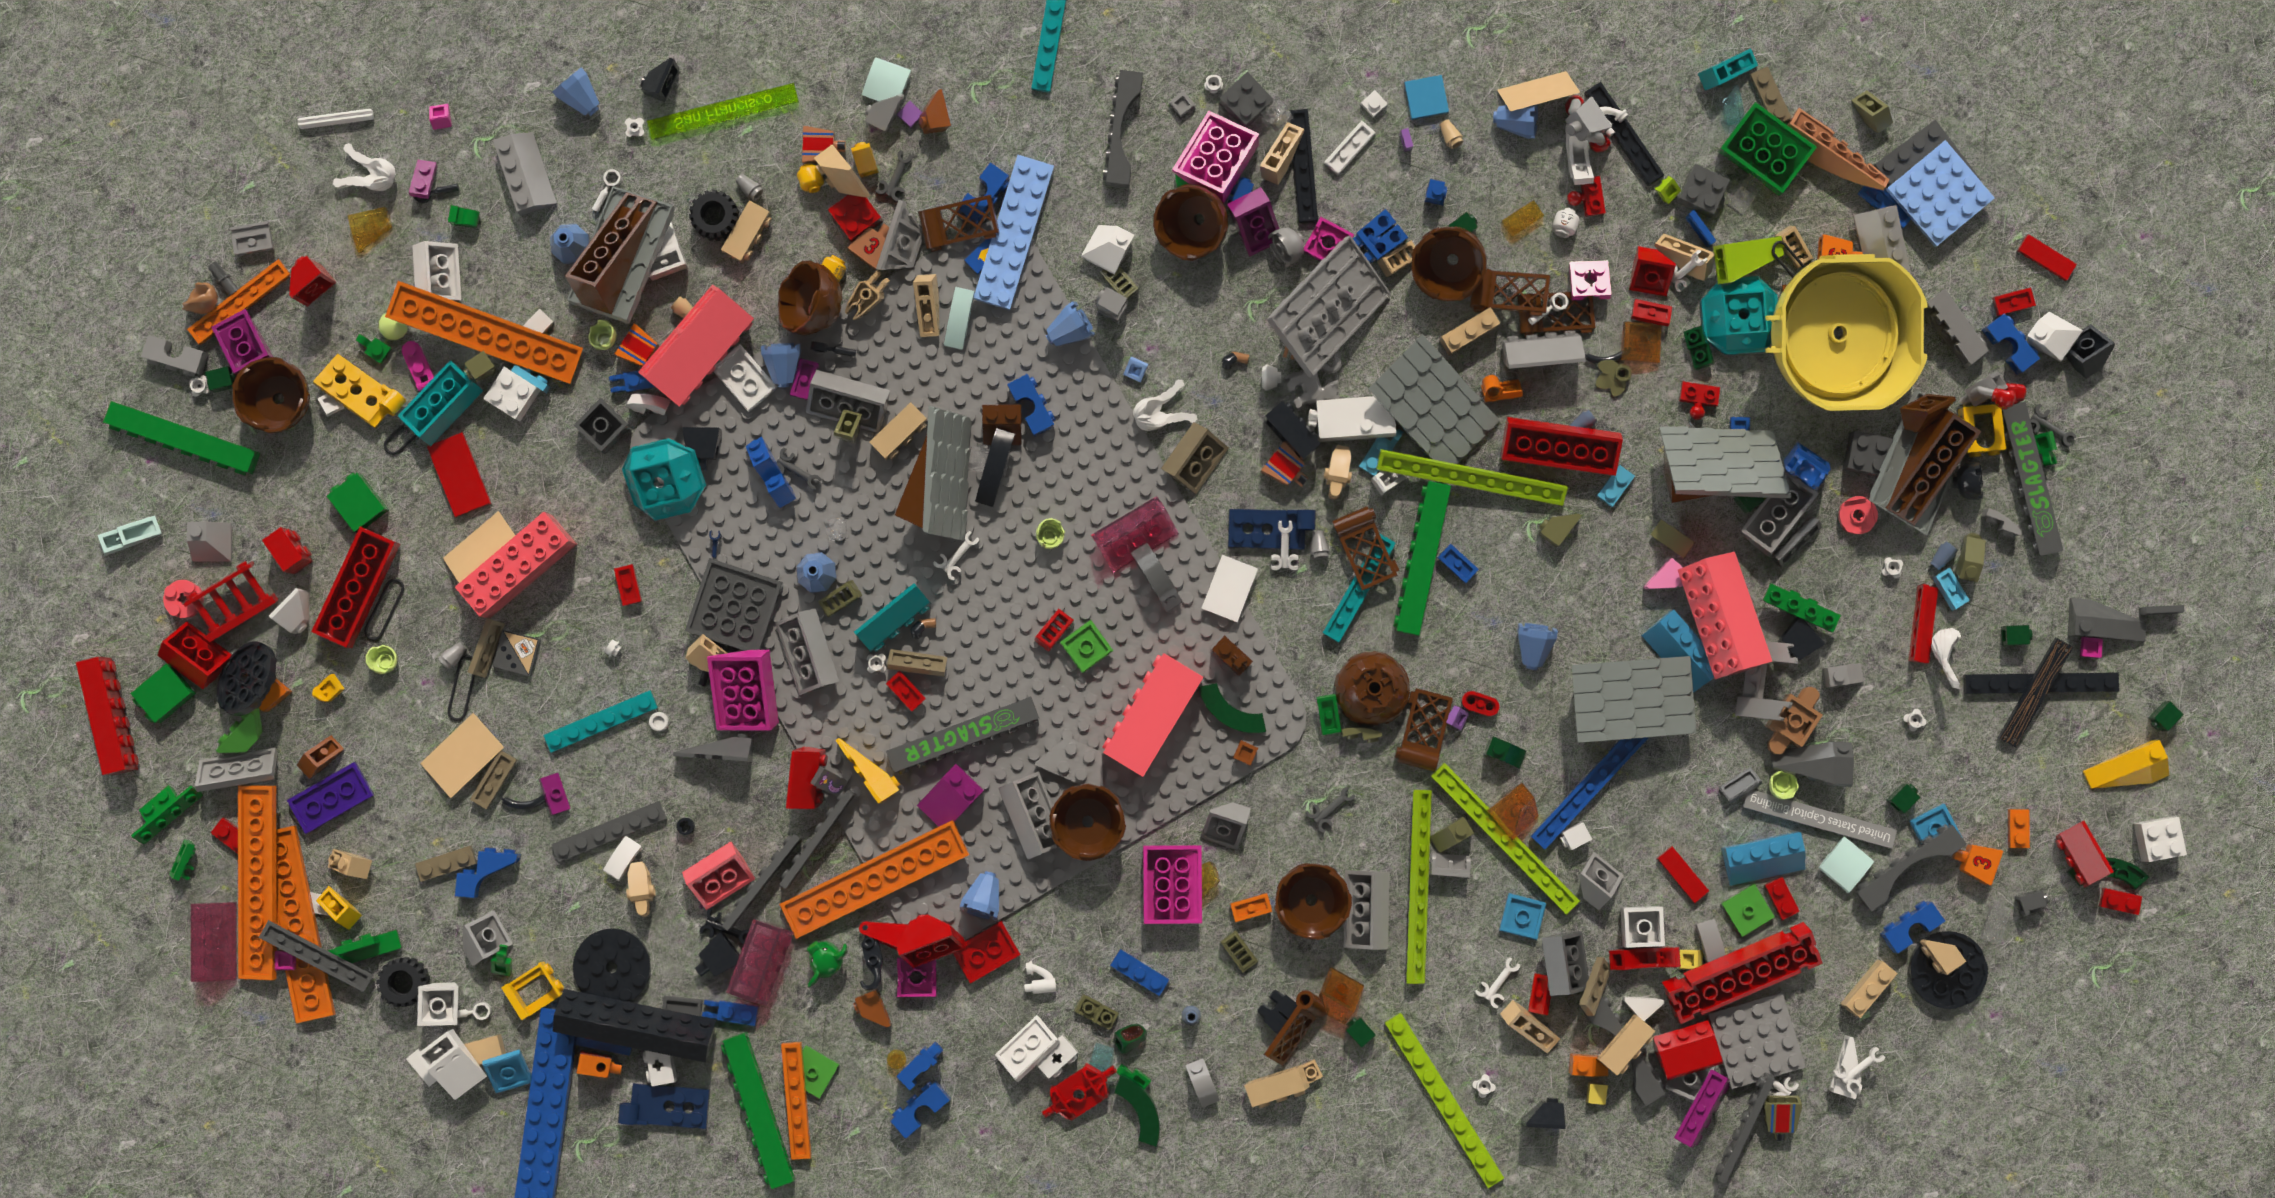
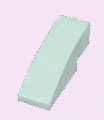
M955 287L944 346L963 350L974 300V291Z
M154 515L98 535V540L104 556L156 537L161 534Z

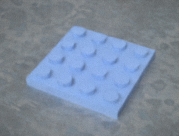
M1946 140L1886 189L1934 247H1937L1995 199Z

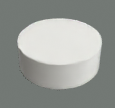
M656 712L651 715L649 725L655 731H664L669 726V718L662 712Z

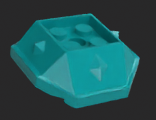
M1759 276L1741 277L1734 282L1718 284L1717 281L1700 301L1702 327L1708 343L1712 344L1724 355L1765 352V348H1768L1771 344L1772 324L1771 320H1765V316L1774 314L1778 302L1777 294ZM1740 310L1746 313V319L1739 317L1738 312Z
M669 438L632 447L622 467L633 504L655 521L690 513L706 487L695 450ZM657 477L661 478L664 484L659 483Z

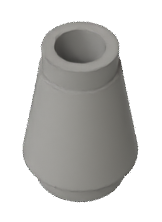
M744 174L737 177L736 183L749 200L756 201L762 196L764 190L760 184Z
M1313 531L1311 543L1313 559L1321 560L1328 558L1330 551L1323 531Z
M458 642L440 654L441 657L438 660L450 670L457 665L467 649Z

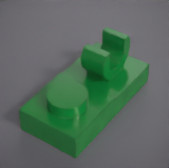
M1330 694L1316 697L1322 735L1341 732L1336 695Z
M183 840L169 873L172 879L178 881L180 877L185 880L190 879L188 875L184 874V871L186 869L194 870L192 865L186 864L189 859L193 858L196 848H194L195 844L192 841Z

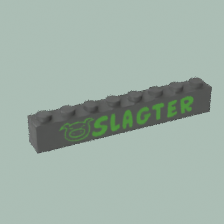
M2026 402L2014 404L2002 412L2003 423H2006L2007 431H2004L2006 442H2011L2012 449H2009L2011 461H2016L2017 467L2013 469L2016 479L2021 481L2022 486H2019L2018 489L2021 498L2025 497L2026 505H2023L2025 516H2030L2031 523L2028 524L2030 535L2034 534L2036 542H2032L2034 551L2039 553L2040 556L2064 551Z
M1028 697L889 749L886 753L893 772H899V775L909 772V767L917 765V768L928 765V760L935 758V761L946 758V753L953 751V754L965 751L964 747L970 744L973 748L983 744L982 740L986 738L992 741L1000 738V733L1007 731L1010 734L1018 731V726L1025 724L1026 727L1037 724L1036 720L1040 718L1032 697Z

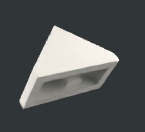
M1381 471L1371 479V482L1382 496L1406 478L1402 474Z
M1622 996V1001L1643 1021L1664 1004V1000L1661 998Z

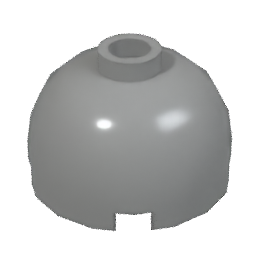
M1280 228L1269 234L1268 239L1272 238L1273 242L1270 244V247L1280 263L1284 261L1286 263L1284 266L1289 267L1300 260L1304 252V238L1300 233L1291 228Z

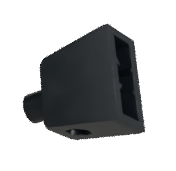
M683 427L685 447L695 450L701 471H707L708 460L717 459L722 429L719 427Z
M1799 617L1794 619L1778 640L1779 643L1794 644V647L1788 648L1790 657H1796L1798 661L1825 645V642L1807 622Z
M719 932L698 954L703 962L697 965L695 970L701 977L709 971L716 976L742 963L744 959L724 932Z

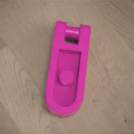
M408 341L404 343L401 351L416 383V387L420 392L435 376L421 346L415 341ZM427 376V377H428V380L425 381V382H422V379H421V378H424V377Z

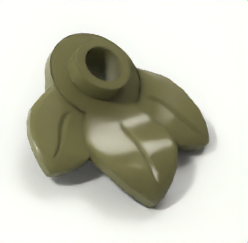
M1614 360L1599 362L1597 365L1602 373L1598 376L1595 386L1601 389L1610 388L1613 397L1622 394L1625 390L1626 382L1632 375L1630 367L1626 364H1617ZM1620 370L1625 372L1623 377H1620L1618 374Z

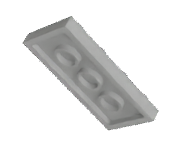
M269 748L199 760L195 789L197 792L274 779L278 752L276 748Z

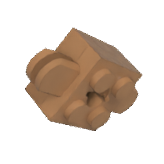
M1805 687L1801 690L1798 697L1792 694H1785L1782 701L1793 702L1791 708L1784 706L1779 716L1783 717L1784 721L1769 720L1765 727L1774 732L1767 744V748L1771 753L1783 754L1790 743L1796 747H1803L1823 714L1813 709L1820 697L1816 688Z

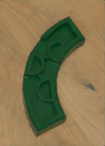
M1217 683L1198 687L1207 709L1224 725L1241 732H1266L1263 713H1245L1232 707L1223 698Z
M2106 857L2114 873L2107 877L2119 879L2128 884L2133 890H2136L2149 878L2143 870L2130 862ZM2073 867L2066 871L2078 886H2082L2075 877L2076 872Z
M1121 1074L1114 1093L1126 1099L1135 1109L1140 1122L1138 1141L1157 1147L1160 1121L1156 1105L1151 1096L1148 1095L1138 1082Z

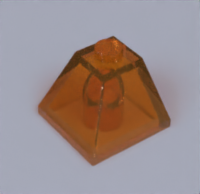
M1523 783L1513 787L1487 810L1511 840L1515 839L1539 817L1535 798Z
M1332 967L1328 970L1319 997L1327 1015L1345 1025L1356 1009L1364 985Z

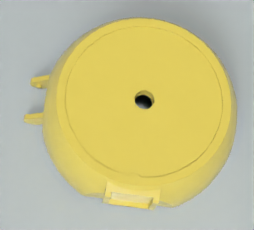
M1875 254L1820 256L1819 259L1807 265L1793 277L1782 292L1776 304L1774 314L1765 316V320H1771L1772 346L1771 348H1765V353L1774 354L1781 374L1792 389L1802 398L1827 411L1881 410L1896 402L1913 386L1926 364L1927 354L1924 353V309L1927 308V301L1912 275L1891 258H1875ZM1837 326H1840L1843 330V336L1839 340L1834 336V330Z

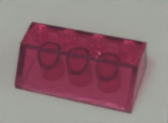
M1156 496L1093 533L1091 536L1114 573L1134 561L1131 554L1134 550L1146 543L1153 550L1179 533L1166 508Z
M237 902L191 904V982L237 980Z
M753 919L726 993L754 1003L767 1005L794 932L776 924Z

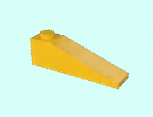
M841 738L836 739L848 760L854 764L853 767L861 778H864V784L878 804L883 803L900 791L898 786L901 784L894 775L891 777L886 771Z
M2152 740L2084 770L2083 773L2090 789L2148 784L2169 776L2168 757L2161 741Z

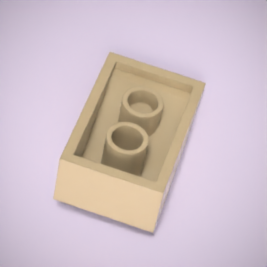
M833 145L814 157L818 163L815 167L821 175L825 174L828 177L825 181L831 189L835 187L839 193L867 198L870 196L856 173Z

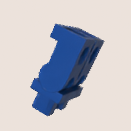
M1386 209L1356 233V237L1353 238L1359 248L1364 246L1367 250L1364 256L1370 264L1374 261L1377 263L1382 257L1408 240V236L1398 224L1395 226L1396 221Z
M936 1041L929 1048L924 1046L920 1054L898 1073L896 1077L911 1090L917 1083L915 1078L921 1072L928 1070L931 1065L934 1066L938 1062L937 1056L943 1051L942 1047Z

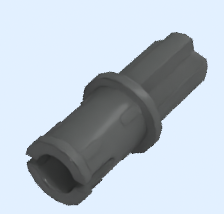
M213 262L209 265L208 269L217 279V284L221 285L229 296L239 290L230 279L231 275L227 274L218 262Z

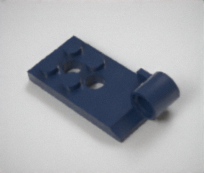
M1229 509L1228 547L1281 549V532L1278 529V522L1281 521L1282 527L1287 528L1289 521H1292L1293 528L1289 532V549L1305 550V530H1315L1316 510ZM1246 523L1253 526V532L1250 534H1246L1242 530L1243 525ZM1264 524L1272 526L1271 534L1266 535L1262 532L1261 528Z
M633 1083L631 1103L619 1104L618 1123L706 1129L710 1089L665 1085L651 1086V1084ZM666 1101L674 1103L675 1108L673 1111L665 1109L664 1104ZM686 1102H691L694 1105L693 1112L687 1113L684 1110Z

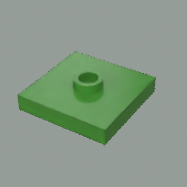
M1092 620L1060 642L1082 674L1113 652V649Z
M1755 884L1750 885L1721 903L1741 937L1775 917Z
M806 1045L802 1051L806 1091L820 1099L839 1064Z

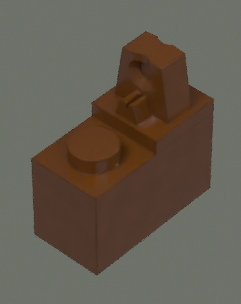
M1225 635L1211 649L1238 676L1253 662Z

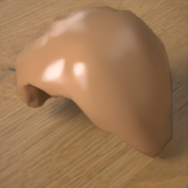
M206 282L195 283L196 288L190 293L188 301L182 303V310L197 314L212 312L218 301V295L214 286Z

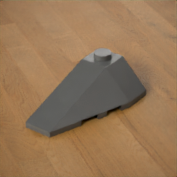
M2070 598L2068 636L2145 642L2146 622L2091 599Z
M738 734V737H731L673 752V756L752 762L754 739L749 738V734Z
M1826 742L1786 749L1783 754L1770 753L1772 769L1783 771L1791 775L1801 774L1808 776V779L1815 781V779L1825 781L1830 786L1852 787L1854 754L1851 742Z

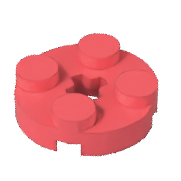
M1855 496L1847 499L1840 505L1838 520L1845 532L1861 535L1869 532L1878 520V511L1874 503L1865 497ZM1855 510L1863 514V517H1860V521L1853 517Z
M177 580L171 583L164 590L163 602L166 610L170 615L178 618L195 616L198 611L191 603L185 607L179 601V598L182 594L188 596L194 591L200 593L202 591L201 588L188 580ZM204 596L199 599L202 604L204 603Z

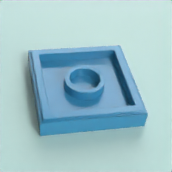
M1442 75L1404 82L1411 120L1449 113Z
M1945 803L1909 820L1919 841L1928 835L1934 836L1938 833L1936 830L1944 824L1947 826L1949 824L1953 825L1960 834Z
M1508 893L1499 931L1537 940L1546 903Z
M520 1049L482 1061L483 1068L496 1093L531 1083L532 1074Z

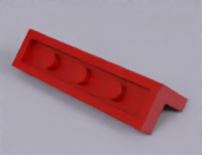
M1927 584L1917 585L1908 659L1910 662L1929 664L1938 587H1930Z

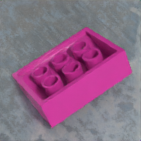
M1208 111L1173 167L1172 172L1188 184L1199 185L1209 189L1224 204L1258 148L1259 134Z
M747 650L707 657L717 730L771 731L779 723L770 650Z
M1143 845L1144 924L1202 923V845Z

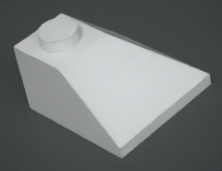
M1098 225L1081 257L1115 275L1132 244L1134 234L1118 226Z
M2048 312L2037 321L2027 335V341L2029 345L2062 362L2083 330Z
M295 588L269 617L290 633H301L307 627L306 623L309 621V592Z
M453 982L418 986L417 1026L457 1025L458 985Z

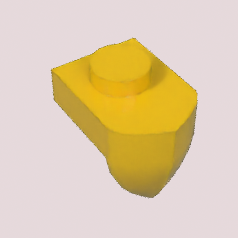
M330 674L318 686L314 687L312 696L321 702H331L345 688L335 674Z

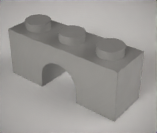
M1107 287L1105 291L1101 290L1096 298L1098 313L1118 324L1127 309V298Z
M150 335L147 336L141 357L147 359L146 363L155 366L161 363L168 370L176 372L178 368L184 370L183 374L194 377L195 374L202 376L208 353L184 346L182 354L177 358H172L170 354L171 342Z

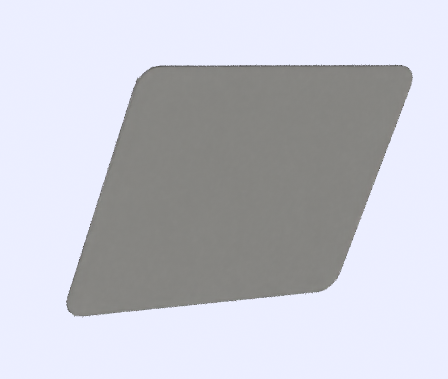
M992 221L981 225L987 231L994 230ZM976 227L968 231L967 234L973 235ZM984 236L944 245L942 250L934 251L916 261L914 267L904 268L888 278L890 282L883 290L884 299L863 317L853 320L858 311V305L850 313L846 314L847 301L841 305V311L837 320L828 328L810 335L792 333L774 343H794V347L795 344L801 343L800 358L819 363V371L890 390L888 406L881 430L910 402L927 420L929 405L970 417L972 425L969 449H971L967 476L969 487L966 503L968 514L965 535L971 531L972 534L969 536V540L973 542L977 537L980 540L978 544L971 545L954 565L962 571L961 573L957 570L951 572V575L955 578L954 581L948 577L942 568L934 566L933 562L935 561L937 564L944 562L940 554H944L948 561L964 541L928 534L923 531V528L895 516L927 436L928 421L926 422V428L920 433L917 431L912 436L913 440L907 446L902 445L898 449L900 452L895 458L886 460L870 444V441L878 433L860 428L855 443L835 438L834 431L838 422L806 413L808 400L790 396L793 383H789L790 387H778L752 411L748 412L717 376L701 385L697 390H693L686 404H681L679 407L672 402L669 404L665 415L657 413L649 415L637 426L631 438V448L667 438L685 446L683 427H719L722 429L717 459L708 460L707 471H702L706 487L695 507L690 513L664 519L700 581H702L708 560L711 558L783 582L761 650H770L778 717L797 749L804 746L825 749L828 761L824 768L848 781L843 790L844 792L851 790L856 794L838 821L863 863L938 827L917 805L955 764H958L985 790L954 822L970 855L883 897L898 924H909L917 916L928 914L951 925L964 937V940L1287 752L1300 740L1306 726V710L1302 699L1246 603L1243 606L1238 622L1201 609L1220 559L1172 477L1161 469L1164 465L1145 431L1137 426L1131 407L1091 339L1061 346L1051 345L1047 340V328L1069 302L1032 240L1010 310L973 300L963 350L944 346L955 287L976 291L981 272L977 275L964 260L986 240ZM936 274L939 291L940 335L920 337L913 281L917 275ZM811 342L826 343L828 347L838 346L857 350L856 357L834 354L828 350L826 353L810 350ZM760 351L753 355L752 358L771 379ZM1028 374L1029 378L1034 377L1038 385L1035 388L1038 395L1043 394L1047 402L1044 405L1047 412L1051 410L1056 419L1053 422L1055 427L1036 437L1033 436L1025 421V418L1034 412V403L1030 400H1022L1016 403L1007 386L1008 383ZM982 405H1021L1022 445L1011 446L994 507L977 503L975 499L991 447L983 446ZM763 437L776 462L780 457L781 449L786 448L785 457H790L791 453L795 454L794 459L789 461L790 463L810 475L820 476L822 480H812V485L816 487V490L808 486L807 481L785 469L784 477L792 487L796 499L779 508L769 494L765 482L753 467L746 445L750 444L753 440ZM657 477L659 483L664 484V481ZM1049 518L1060 521L1065 531L1063 542L1053 549L1042 547L1036 539L1038 525L1043 520ZM711 530L713 531V538L718 537V531L722 535L717 545V558L712 557V540L709 537ZM1148 543L1182 600L1181 604L1167 612L1131 552ZM823 553L835 562L837 579L827 591L810 593L798 583L796 566L806 554ZM814 568L811 574L816 573V568ZM853 580L862 596L832 616L827 617L818 601L846 582ZM915 583L931 602L929 605L930 609L923 615L917 614L914 617L915 621L908 627H901L899 629L900 633L892 640L890 638L883 642L885 645L877 652L873 650L871 652L856 636L854 631ZM847 587V590L849 591L850 595L853 597L852 593L850 592L849 588ZM841 591L840 594L842 595L844 600L847 601V598ZM833 596L838 606L841 605L836 596ZM828 599L826 602L832 610L835 609ZM816 608L839 682L799 695L776 622L798 612ZM1060 609L1074 621L1048 652L1037 644L1034 639L1054 613ZM1059 617L1056 618L1063 625L1066 624V622H1064ZM936 618V628H925L922 632V637L919 639L912 637L911 627L919 619ZM1092 620L1113 649V652L1082 674L1060 642ZM1052 623V626L1055 627L1058 631L1061 630L1058 626ZM1049 629L1047 630V632L1051 634L1053 637L1056 636ZM1224 635L1253 661L1240 676L1211 651ZM1042 636V637H1043L1045 640H1047L1049 643L1051 642V641L1048 640L1045 636ZM890 649L947 657L945 676L901 671L926 698L912 712L886 685L899 670L886 669L883 673L880 671L870 673L867 670L869 667L868 655L884 654L886 656L884 660L886 668ZM1163 653L1203 676L1199 686L1217 683L1223 698L1232 707L1245 713H1263L1266 732L1247 733L1224 725L1207 709L1197 687L1143 777L1104 754L1105 749L1102 748L1107 738L1112 739L1115 733L1112 730L1118 721L1122 722L1125 718L1122 713L1127 705L1132 706L1135 700L1132 697L1138 688L1142 690L1145 685L1142 681L1147 672L1152 673L1155 667L1152 664L1158 655L1162 657ZM1032 697L1040 718L1036 720L1037 724L1026 727L1025 724L1018 726L1019 730L1010 734L1007 731L1000 733V738L992 741L986 738L982 740L983 744L973 748L970 744L964 747L965 751L953 754V751L946 753V758L935 761V758L928 760V765L917 768V765L909 767L910 771L899 775V772H893L886 753L887 750ZM1065 737L1101 751L1103 785L1118 797L1124 812L1126 830L1120 843L1108 855L1092 861L1074 859L1060 847L1027 859L998 788L1039 771L1054 806L1065 790L1080 784L1038 767L1035 763ZM841 738L886 771L891 777L894 775L901 784L898 786L900 791L883 803L878 804L864 784V778H861L853 767L854 764L848 760L836 739ZM1240 740L1258 747L1251 766L1233 758ZM822 790L830 807L834 808L838 803L837 797ZM1085 816L1082 823L1085 827H1091L1094 820L1091 816ZM985 871L996 874V878L999 879V914L997 921L993 920V916H990L989 920L968 914V909L966 908L963 911L959 909L964 895L979 874H984Z

